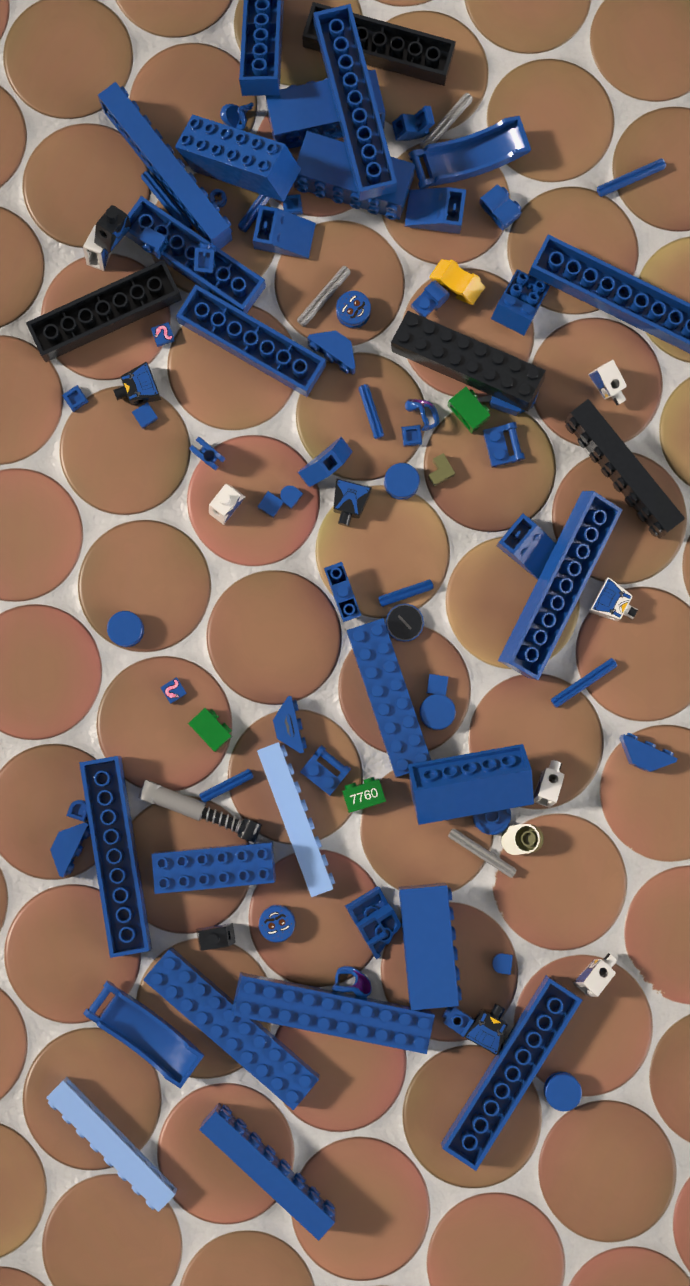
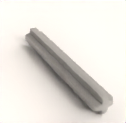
M465 93L424 139L420 144L421 149L428 144L436 143L471 104L473 97L469 93Z
M342 266L298 317L297 322L301 326L305 327L346 280L351 273L349 268Z
M453 828L448 834L449 838L510 878L515 875L517 870L461 832Z

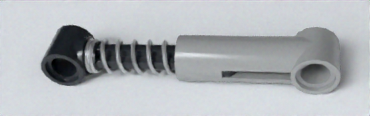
M149 780L144 781L138 797L197 821L206 819L207 822L211 821L213 825L219 824V827L229 828L232 832L237 833L238 837L256 843L262 824L247 818L236 819L235 816L230 817L229 814L225 815L223 812H217L216 809L212 810L210 806L207 808L205 802L170 790Z

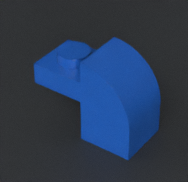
M424 106L414 115L401 114L392 122L395 139L401 141L423 138L430 134L429 128L435 124L431 106Z
M434 280L411 304V308L420 316L426 318L434 309L437 311L449 299L450 293Z

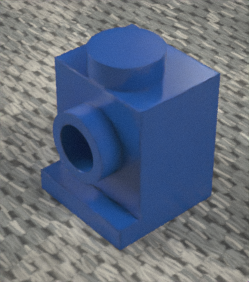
M145 226L143 231L139 232L136 239L141 244L143 250L148 253L154 252L158 259H160L168 245L165 235Z
M456 1006L447 1007L442 1015L444 1018L443 1023L462 1037L465 1036L474 1022L473 1017ZM459 1017L461 1019L460 1023L455 1024L453 1022L454 1018Z

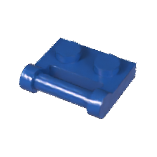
M516 422L483 430L491 467L525 459L524 453L521 452L516 432ZM509 431L514 451L512 456H509L503 432Z
M321 745L300 772L330 796L351 768L348 765L344 766ZM321 756L340 771V775L338 777L320 764L317 759Z

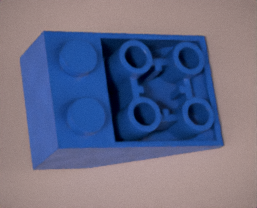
M443 187L409 190L405 227L460 234L466 189Z
M260 205L253 236V247L257 250L309 259L316 223L279 208Z
M517 269L500 298L491 319L524 336L550 285Z
M522 513L496 546L538 580L556 543L536 523Z

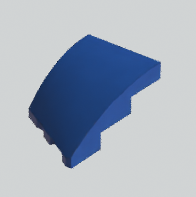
M379 886L345 906L376 960L381 956L380 953L385 945L390 943L393 935L397 933L402 925Z

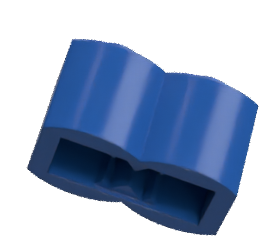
M498 184L483 195L479 201L484 211L502 231L516 221L522 213L520 205L509 198L506 188L500 187Z

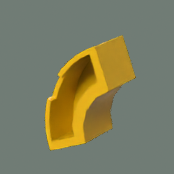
M441 259L429 276L432 281L436 280L446 290L449 289L457 294L456 299L470 305H474L485 289L478 275L464 271L454 260Z

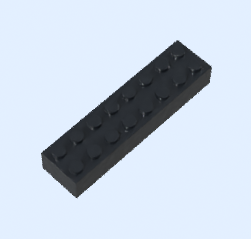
M312 2L302 35L303 47L321 52L314 26L313 13L334 7ZM353 13L366 65L445 86L456 41Z
M163 259L26 322V325L41 357L45 362H48L177 303L182 298Z
M407 311L391 341L392 352L527 412L545 379L546 370L410 311Z
M589 399L570 412L565 420L567 430L571 434L574 433L576 435L579 445L588 450L591 460L601 466L604 476L609 477L614 482V488L619 493L622 492L626 497V503L630 507L635 508L638 512V518L642 522L647 523L649 531L654 537L657 536L660 539L685 519Z

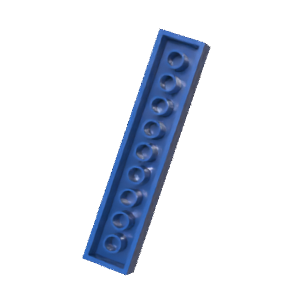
M351 4L314 12V26L359 200L362 201L397 192V180Z
M114 82L98 94L103 112L198 233L219 249L223 248L233 240L230 221L226 216H221L219 213L220 209L214 201H209L205 189L198 187L194 175L191 172L187 173L184 169L186 167L180 158H175L171 146L168 143L165 145L160 132L157 129L153 130L150 126L152 124L146 115H141L139 106L134 100L130 101L126 89L123 86L119 87Z
M549 234L547 235L528 275L690 354V303Z
M595 491L581 492L498 659L499 662L527 678L539 680L623 509Z
M114 756L79 762L110 958L150 951L152 944L122 757Z
M171 947L143 979L292 1110L298 1106L318 1082L319 1074L257 1020L233 1016L232 1007L234 1000L174 948Z
M240 972L232 1007V1014L237 1017L427 1054L435 1017V1014L430 1010L411 1011L410 1006L357 997L356 995Z
M547 975L545 976L501 1046L498 1055L492 1060L442 1140V1149L477 1171L583 1001L579 996Z

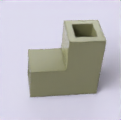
M444 453L433 458V463L437 470L429 474L428 478L433 487L453 477L455 472Z

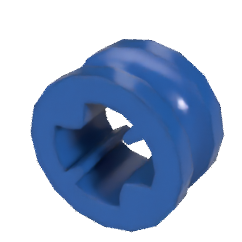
M214 189L210 193L209 198L211 202L214 201L219 208L226 205L227 197L223 190ZM216 195H218V197L219 195H221L222 200L220 202L219 200L215 202Z

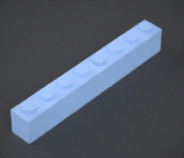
M278 742L257 750L311 897L332 890L335 880L332 872L329 874L327 872L326 866L329 864L325 854L321 855L319 848L322 845L319 837H314L312 829H315L312 818H307L305 813L308 807L305 799L301 800L298 794L302 791L298 781L294 782L292 778L295 772L292 764H287L285 759L288 756L285 746H281Z
M68 1077L46 1097L49 1100L48 1104L50 1107L58 1110L62 1114L63 1120L68 1124H72L76 1128L77 1134L83 1139L86 1138L90 1142V1147L95 1152H100L104 1156L106 1164L110 1167L113 1166L118 1171L119 1177L124 1181H128L132 1185L133 1191L139 1196L142 1195L146 1199V1204L152 1210L156 1209L159 1212L175 1196L177 1188Z

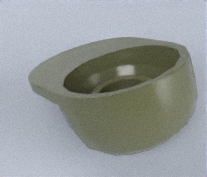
M533 824L509 826L503 831L501 836L502 847L511 855L537 852L544 842L542 831Z

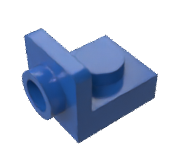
M200 243V246L195 247L194 271L213 273L216 248L212 247V244Z

